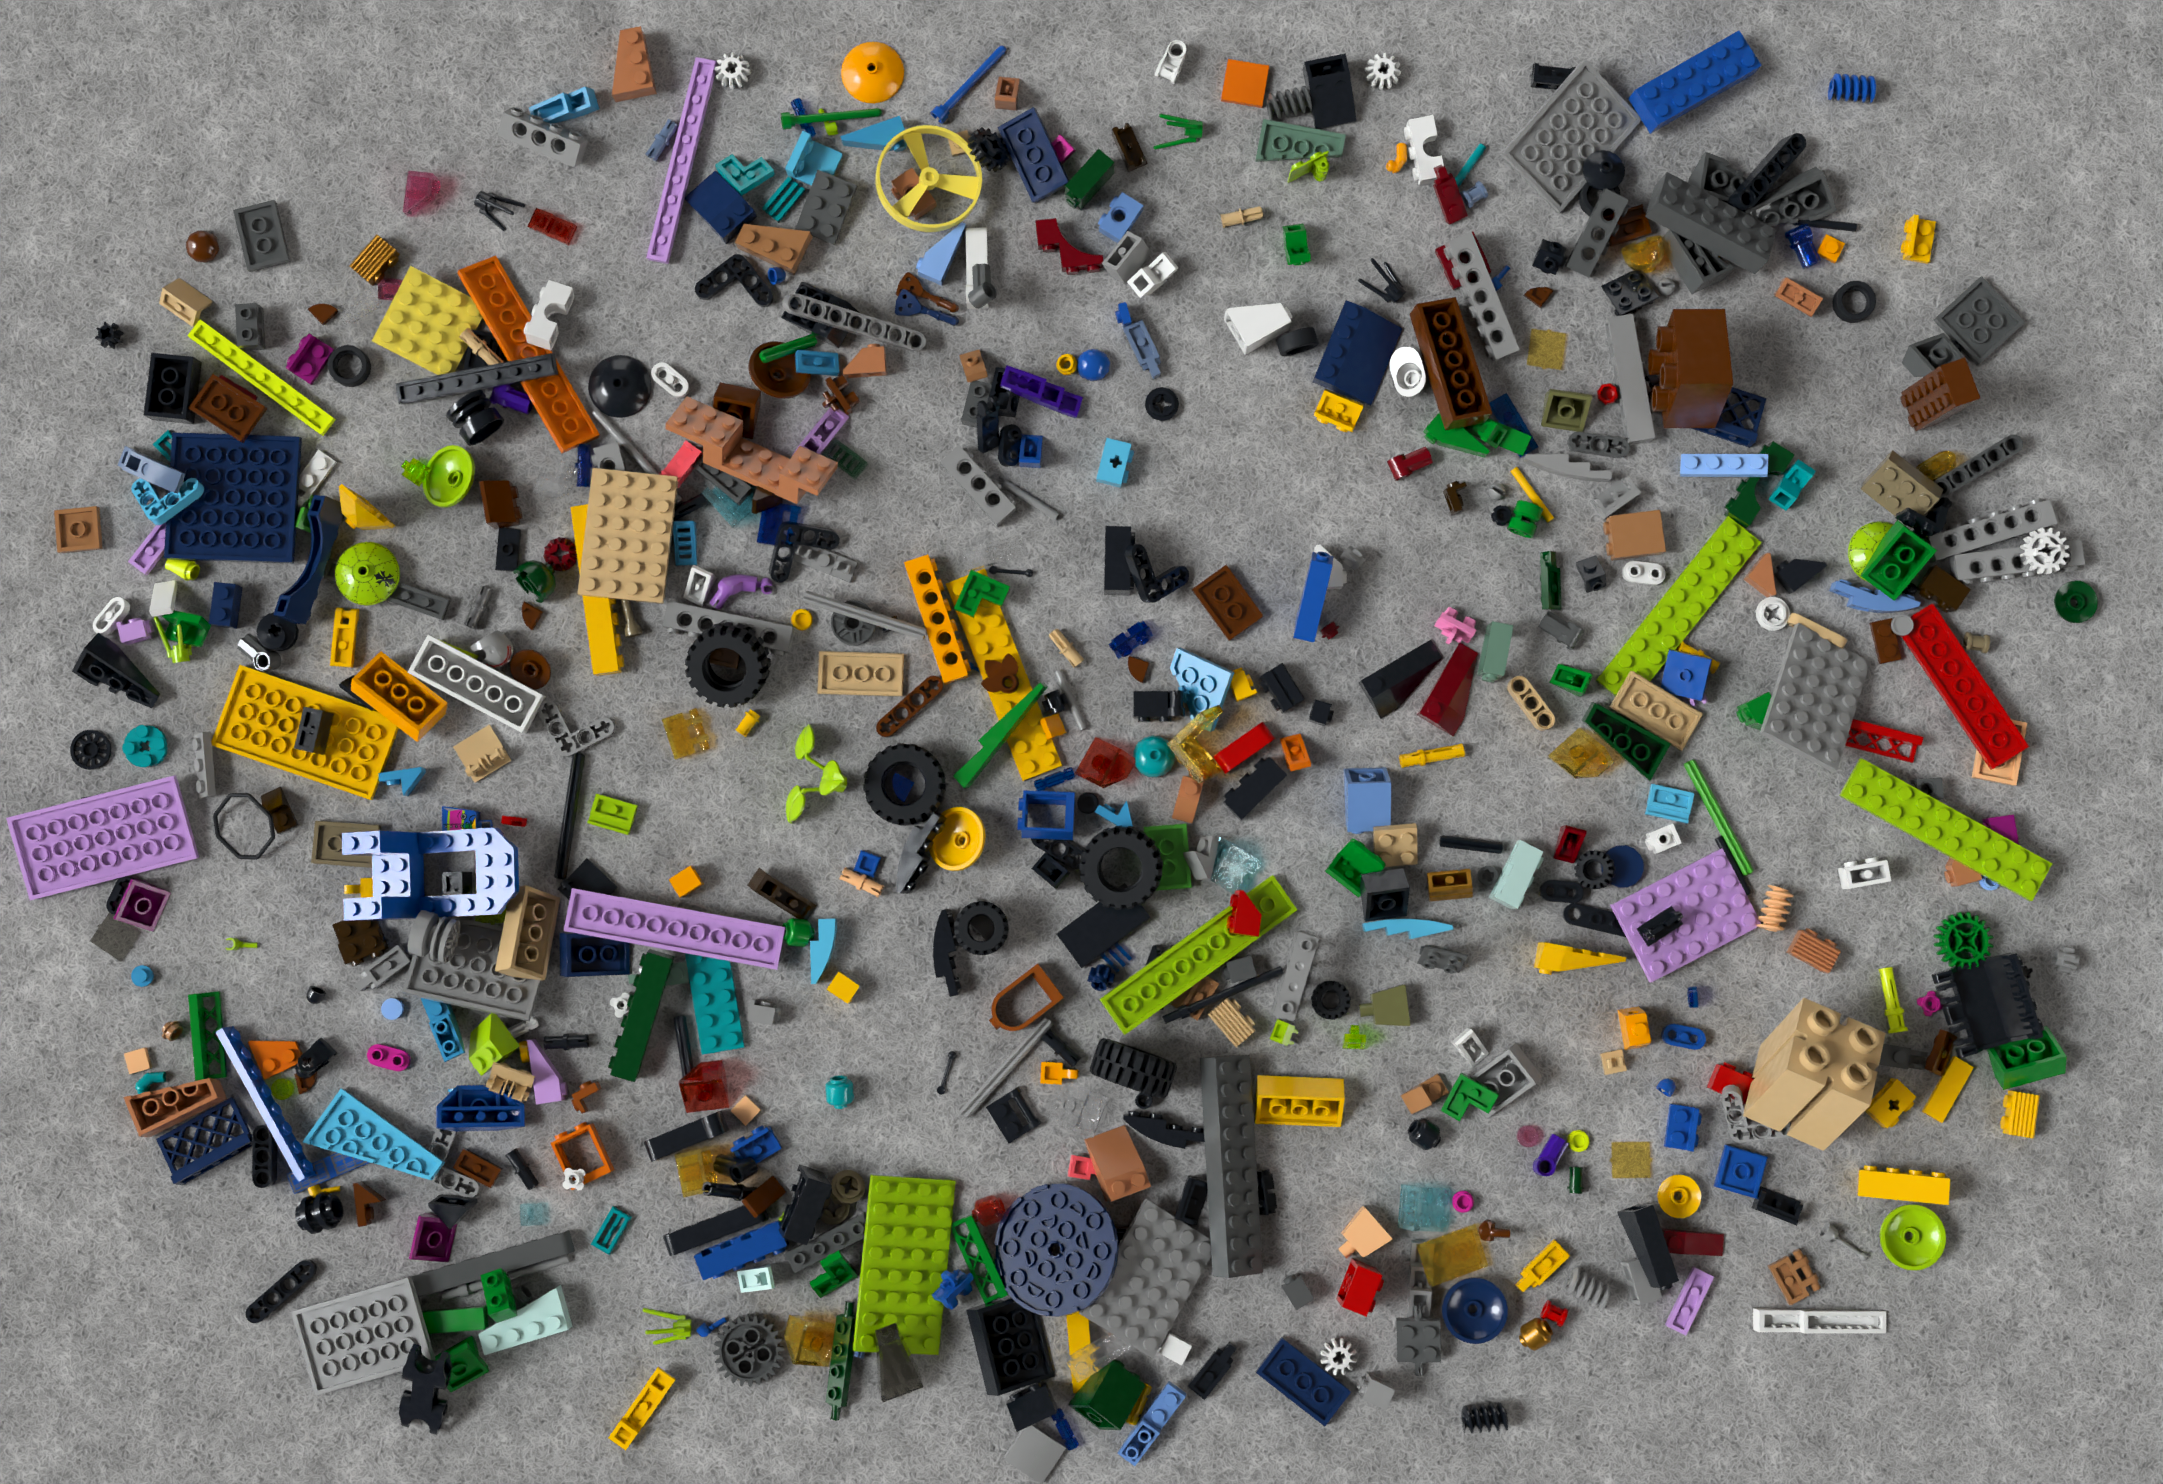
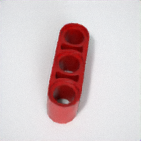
M1261 722L1218 752L1213 758L1224 774H1226L1272 742L1275 737L1265 723Z

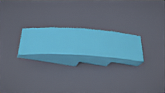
M1390 919L1362 923L1364 932L1385 927L1386 935L1407 931L1409 939L1453 930V925L1418 919Z

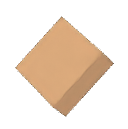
M147 1047L124 1053L129 1074L152 1068Z
M747 1095L731 1110L745 1126L761 1111Z

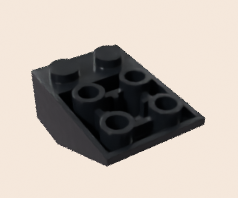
M1346 53L1305 61L1302 71L1306 88L1311 98V112L1315 129L1356 122L1351 77Z
M804 282L800 283L795 294L808 296L860 313L848 301ZM792 298L790 305L794 310L798 308L799 303L797 299ZM813 304L810 311L812 315L816 316L819 309L817 305ZM833 310L831 313V319L832 321L837 322L839 319V315L836 311ZM786 311L781 316L782 319L809 334L815 335L816 338L836 348H840L848 334L847 331L799 317ZM853 317L851 319V326L856 320V317Z

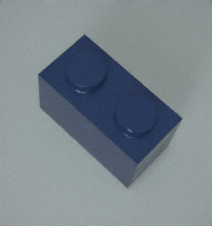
M214 582L209 616L210 625L237 629L243 587L236 584Z

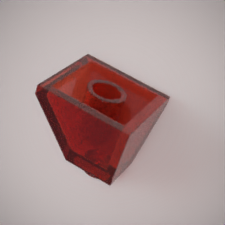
M1095 737L1074 774L1101 788H1106L1126 779L1136 762L1135 758L1124 750Z
M723 1060L701 1062L679 1080L686 1113L729 1108Z

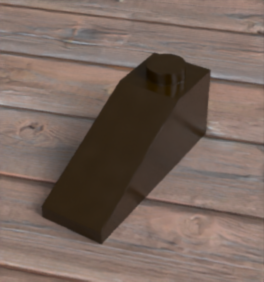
M758 868L747 884L754 892L797 919L807 920L817 906L761 868Z

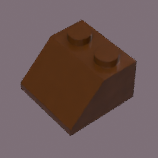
M720 382L714 394L713 408L743 420L742 437L753 439L760 409L761 390Z
M509 480L479 481L486 523L494 529L520 525L519 519H522L523 516L521 507L517 506L516 498H519L517 486H513V483Z

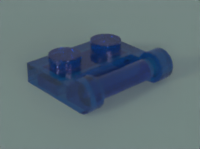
M780 504L762 511L757 543L774 546L778 528L783 523L784 512H790L789 521L797 522L802 507ZM789 527V529L787 530L786 542L791 544V542L788 541V535L789 533H793L791 527Z

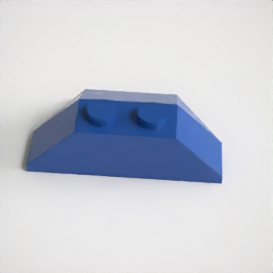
M457 1085L436 1106V1128L449 1131H501L525 1127L524 1104L512 1099V1094L510 1097H507L509 1093L507 1090H505L504 1095H501L503 1087L498 1094L489 1091V1088L485 1087L486 1085Z

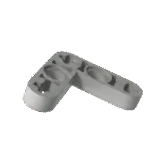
M544 700L538 708V713L558 752L565 757L573 756L574 753H579L610 737L615 732L616 726L613 720L603 717L571 733L555 702ZM546 704L553 706L551 713L554 717L557 714L559 718L553 719L549 723L547 722L548 719H551L549 714L543 713ZM557 722L563 724L564 729L561 734H554L552 730L553 725ZM603 722L606 724L610 723L609 732L600 731L598 732L600 737L597 738L592 727L595 726V729L598 730L603 727ZM585 731H589L592 734V740L589 743H583L581 740V735ZM566 734L569 736L565 737L566 742L573 745L569 753L566 750H562L565 746L563 741H557V738L564 737Z
M1728 1085L1723 1088L1722 1104L1730 1137L1733 1141L1744 1143L1790 1137L1787 1135V1131L1791 1126L1790 1122L1786 1125L1787 1129H1782L1779 1132L1777 1130L1772 1131V1128L1744 1117L1745 1104L1740 1088L1735 1085ZM1728 1094H1733L1735 1103L1731 1104V1097ZM1737 1110L1742 1115L1740 1117H1733L1730 1115V1112ZM1758 1126H1765L1768 1128V1131L1760 1133L1756 1128Z
M437 1128L428 1150L433 1153L437 1145L444 1148V1155L440 1159L446 1162L457 1136V1131H451L452 1135L446 1136L445 1142H449L447 1145L444 1142H437L438 1138L441 1140L444 1136L442 1129ZM444 1165L433 1180L422 1178L428 1183L463 1197H475L481 1189L478 1181ZM447 1174H453L456 1177V1183L453 1186L446 1184L445 1177ZM461 1178H463V1184L468 1185L472 1182L473 1187L476 1189L467 1193L468 1189L463 1186L459 1190L456 1188L459 1186Z

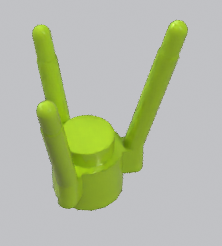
M155 616L154 620L167 650V657L172 658V663L190 661V655H192L191 645L183 644L181 625H177L178 645H173L172 650L159 618Z
M643 1308L642 1311L645 1313L678 1320L673 1322V1328L645 1331V1334L673 1333L675 1335L653 1342L654 1345L675 1340H686V1337H691V1319H686V1315H675Z

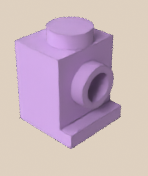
M134 618L128 620V624L121 621L116 622L120 640L123 644L130 645L153 638L151 632H154V626L151 620L145 621L141 620V618Z

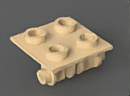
M490 724L453 746L466 768L465 772L469 777L471 776L474 783L512 761Z
M493 1062L490 1078L485 1087L489 1088V1091L499 1094L502 1085L505 1084L501 1095H504L507 1086H510L507 1097H510L513 1088H515L512 1099L520 1102L522 1100L527 1101L535 1076L526 1070L513 1069L506 1063Z

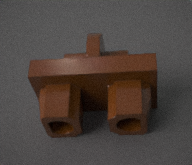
M843 375L834 379L831 377L827 378L825 381L833 396L828 391L824 392L822 395L826 400L822 403V406L824 408L831 407L835 412L839 409L836 404L838 401L845 413L849 415L852 413V408L860 402L854 391L845 397L840 391L849 386Z

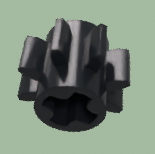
M104 322V326L96 328L98 336L95 339L102 341L100 344L102 347L106 348L109 344L111 348L115 349V345L118 342L123 343L120 340V336L124 332L117 330L119 327L117 324L113 323L110 327L107 322Z
M1055 690L1044 695L1045 701H1042L1045 712L1050 710L1051 715L1066 710L1064 704H1067L1068 700L1065 693L1060 694L1059 690Z

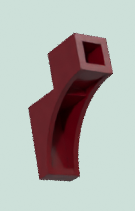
M1056 218L1035 220L1038 250L1049 253L1054 252L1055 248H1059L1062 272H1066L1067 275H1075L1080 270L1095 273L1099 272L1100 268H1104L1102 264L1104 261L1103 255H1091L1081 252L1064 239Z

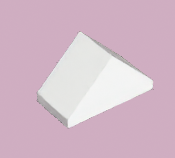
M693 565L683 598L702 607L717 577L713 573Z
M1469 1028L1465 1029L1451 1042L1472 1067L1476 1066L1489 1054L1474 1031Z

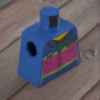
M442 806V831L493 828L492 820H481L479 811Z

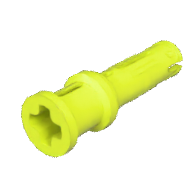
M1893 967L1878 969L1887 1008L1884 1014L1888 1018L1890 1028L1888 1034L1908 1031L1903 1018L1904 1009L1899 1004Z

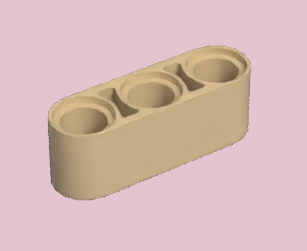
M1523 676L1512 678L1508 682L1507 690L1533 726L1540 731L1551 728L1555 723V717L1530 682ZM1514 681L1522 683L1523 689L1521 692L1513 688ZM1527 698L1535 700L1536 706L1534 709L1527 707ZM1541 715L1548 718L1547 726H1542L1539 723Z

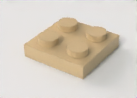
M1416 823L1373 827L1374 854L1382 858V861L1386 864L1385 867L1418 864Z

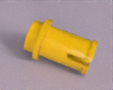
M751 709L745 712V717L735 729L745 737H747L755 723L760 721L758 720L760 715Z

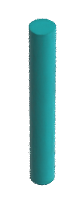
M1479 143L1455 177L1458 188L1485 151L1486 147L1483 144Z

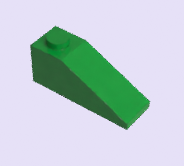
M1440 412L1423 431L1426 434L1424 436L1425 439L1433 445L1436 443L1445 448L1484 458L1490 452L1463 427L1445 430Z

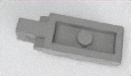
M398 944L366 967L364 972L361 973L363 978L354 985L359 992L364 991L369 986L371 989L379 987L409 965L412 959L402 945Z

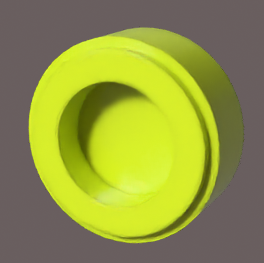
M1574 1130L1567 1137L1568 1146L1575 1152H1582L1589 1146V1137L1581 1130Z

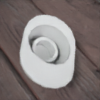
M1410 347L1399 348L1393 353L1390 359V371L1397 392L1406 397L1417 395L1424 388L1427 381V374L1419 353Z

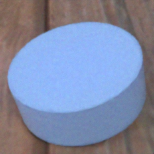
M396 998L385 1000L381 1006L382 1015L389 1020L400 1018L404 1012L403 1003Z

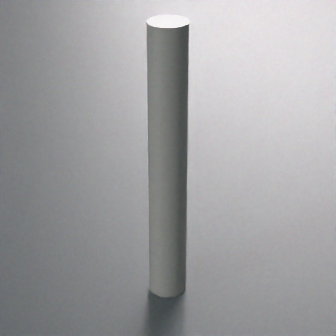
M1008 480L1004 481L1002 485L1004 489L1050 518L1057 519L1060 513Z
M1062 669L1054 672L1062 692L1067 697L1068 706L1079 731L1086 729L1087 725Z

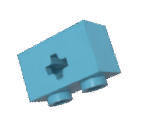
M1106 438L1096 482L1121 488L1122 483H1127L1129 471L1126 470L1127 462L1132 463L1134 450H1131L1130 443ZM1119 459V463L1122 465H1117V468H1113V463L1111 462Z

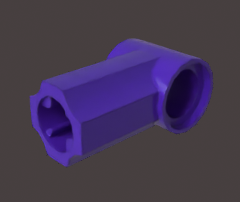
M509 385L494 387L489 398L492 404L496 405L497 403L502 405L503 408L509 407L527 415L533 407V403L527 394L516 391Z
M1551 1134L1538 1158L1533 1162L1534 1172L1539 1176L1552 1175L1569 1143ZM1545 1160L1549 1168L1543 1173L1539 1165Z

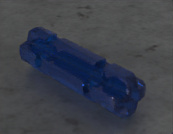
M800 98L791 101V106L796 116L808 115L806 109L803 108L804 105ZM812 123L800 124L801 129H803L802 131L809 133L811 138L816 135L813 126H811Z
M1072 767L1064 769L1063 772L1059 771L1045 776V779L1035 780L1034 786L1037 791H1042L1045 787L1050 788L1063 783L1066 779L1068 781L1075 778Z
M1057 1408V1413L1051 1417L1053 1421H1056L1055 1425L1062 1439L1066 1441L1067 1450H1073L1079 1446L1076 1437H1073L1074 1433L1067 1418L1064 1419L1065 1414L1063 1410Z

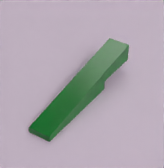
M1040 682L978 740L983 748L953 775L963 788H969L1048 688L1045 683Z
M487 1305L422 1311L428 1334L484 1330L489 1327Z

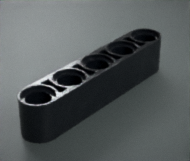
M1795 133L1781 139L1729 197L1728 204L1741 211L1752 208L1805 149V137L1800 133Z
M742 1205L734 1210L726 1211L715 1217L697 1222L694 1225L665 1234L663 1239L669 1256H673L764 1222L769 1217L765 1209L754 1218L745 1205Z

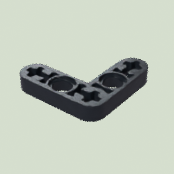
M735 254L728 258L695 285L696 295L702 300H708L738 279L760 307H768L773 302L771 290L747 259L740 254ZM735 260L743 261L741 265L746 272L741 277H739L742 274L738 267L733 268ZM720 272L727 274V280L723 283L716 281V275ZM748 276H755L757 278L754 286H747L745 284ZM712 278L714 284L718 287L714 289L712 285L708 288V294L704 292L700 294V287L702 285L708 287L711 284L708 280ZM761 284L763 285V287H760L762 293L769 294L767 295L768 300L766 302L764 300L759 301L760 295L757 291L751 292L758 289Z
M791 521L783 522L778 528L769 566L771 578L778 583L788 579L797 544L832 550L840 543L838 534L829 528ZM789 527H791L793 533H789L788 535V541L791 542V544L786 542L787 536L784 532V530L787 531ZM806 531H814L815 536L812 540H804L803 537ZM819 532H821L820 535L824 538H829L831 535L834 541H830L827 544L825 539L819 538ZM780 548H789V554L786 557H780L778 555ZM776 560L782 562L781 569L784 572L780 573L779 576L774 572L778 571L780 567L779 562H776Z
M1141 544L1129 545L1125 550L1127 564L1139 597L1144 603L1159 601L1185 585L1189 580V571L1184 566H1174L1155 577L1146 549ZM1142 568L1145 570L1146 573L1144 579H1142L1140 576V571ZM1163 579H1165L1167 582V588L1165 590L1162 588Z

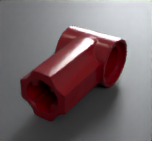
M1425 446L1409 454L1393 457L1387 463L1395 481L1400 480L1399 478L1405 475L1406 477L1413 474L1412 472L1431 465L1433 461L1429 450Z

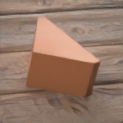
M999 77L995 93L996 109L1017 110L1019 78Z
M1771 553L1762 555L1744 578L1747 583L1767 598L1776 595Z

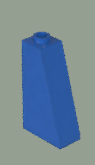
M1312 552L1295 620L1293 638L1315 642L1334 558L1326 552Z

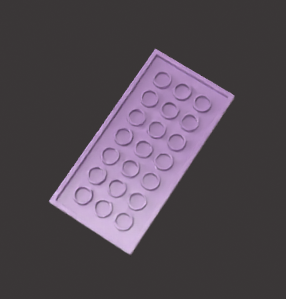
M176 775L6 818L30 900L199 858Z

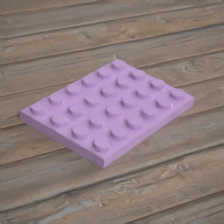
M1723 848L1610 905L1649 982H1653L1757 928V924H1761ZM1670 906L1674 908L1675 912L1680 911L1683 915L1681 919L1683 925L1648 947L1636 928Z

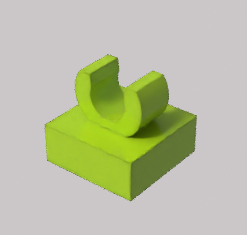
M1277 1019L1270 1039L1285 1046H1288V1044L1294 1045V1042L1290 1039L1293 1033L1298 1034V1030L1295 1029L1294 1025Z

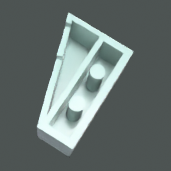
M1518 840L1489 898L1510 909H1518L1523 902L1527 888L1533 882L1535 870L1539 869L1544 858L1541 857L1543 851L1522 840Z

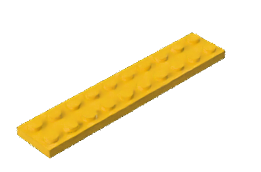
M985 569L977 571L978 573L988 577ZM968 575L946 583L954 607ZM982 599L974 618L959 611L956 612L983 680L988 677L984 667L986 660H995L1002 663L1003 658L1009 653L1018 663L1019 668L1016 676L1019 679V687L1014 693L1006 694L1002 691L992 693L988 691L998 720H1000L1032 691V687L1000 606ZM1008 679L1004 684L1006 687H1011L1013 682ZM1038 702L1033 705L1007 739L1022 781L1062 766L1052 738L1047 740L1040 723L1043 715Z

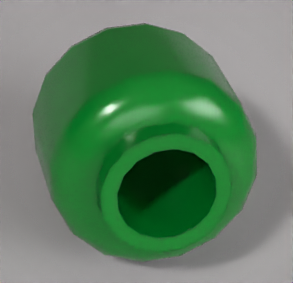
M791 918L782 925V927H786L783 940L789 946L805 947L814 938V928L811 927L810 922L806 919Z

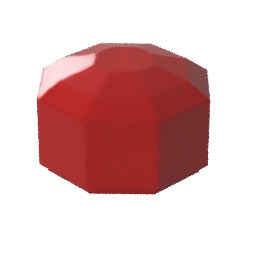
M1611 383L1601 385L1597 391L1599 401L1605 405L1614 404L1618 398L1617 387Z

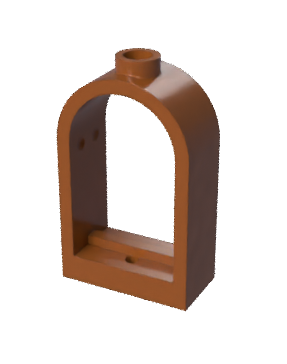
M1036 964L997 994L991 1008L993 1017L989 1021L996 1030L1001 1027L1008 1031H1018L1028 1026L1064 997L1041 966ZM1032 974L1052 1002L1021 1025L1009 1026L1004 1024L999 1019L996 1011L999 999Z

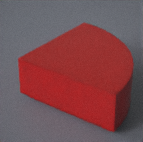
M502 815L501 823L525 827L527 818Z

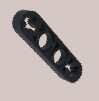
M309 1259L296 1264L246 1309L245 1315L247 1320L251 1323H259L267 1318L316 1274V1264ZM302 1265H309L311 1267L309 1269L310 1274H303L299 1279L296 1275L303 1270ZM287 1278H292L295 1281L293 1290H288L284 1286ZM271 1292L278 1295L279 1300L277 1304L269 1303L268 1295ZM264 1304L267 1308L259 1313L260 1318L258 1316L254 1318L252 1316L254 1313L252 1309L256 1310Z

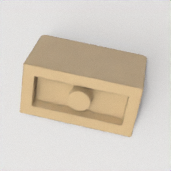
M178 278L162 288L159 304L194 327L200 319L201 311L212 304V300Z

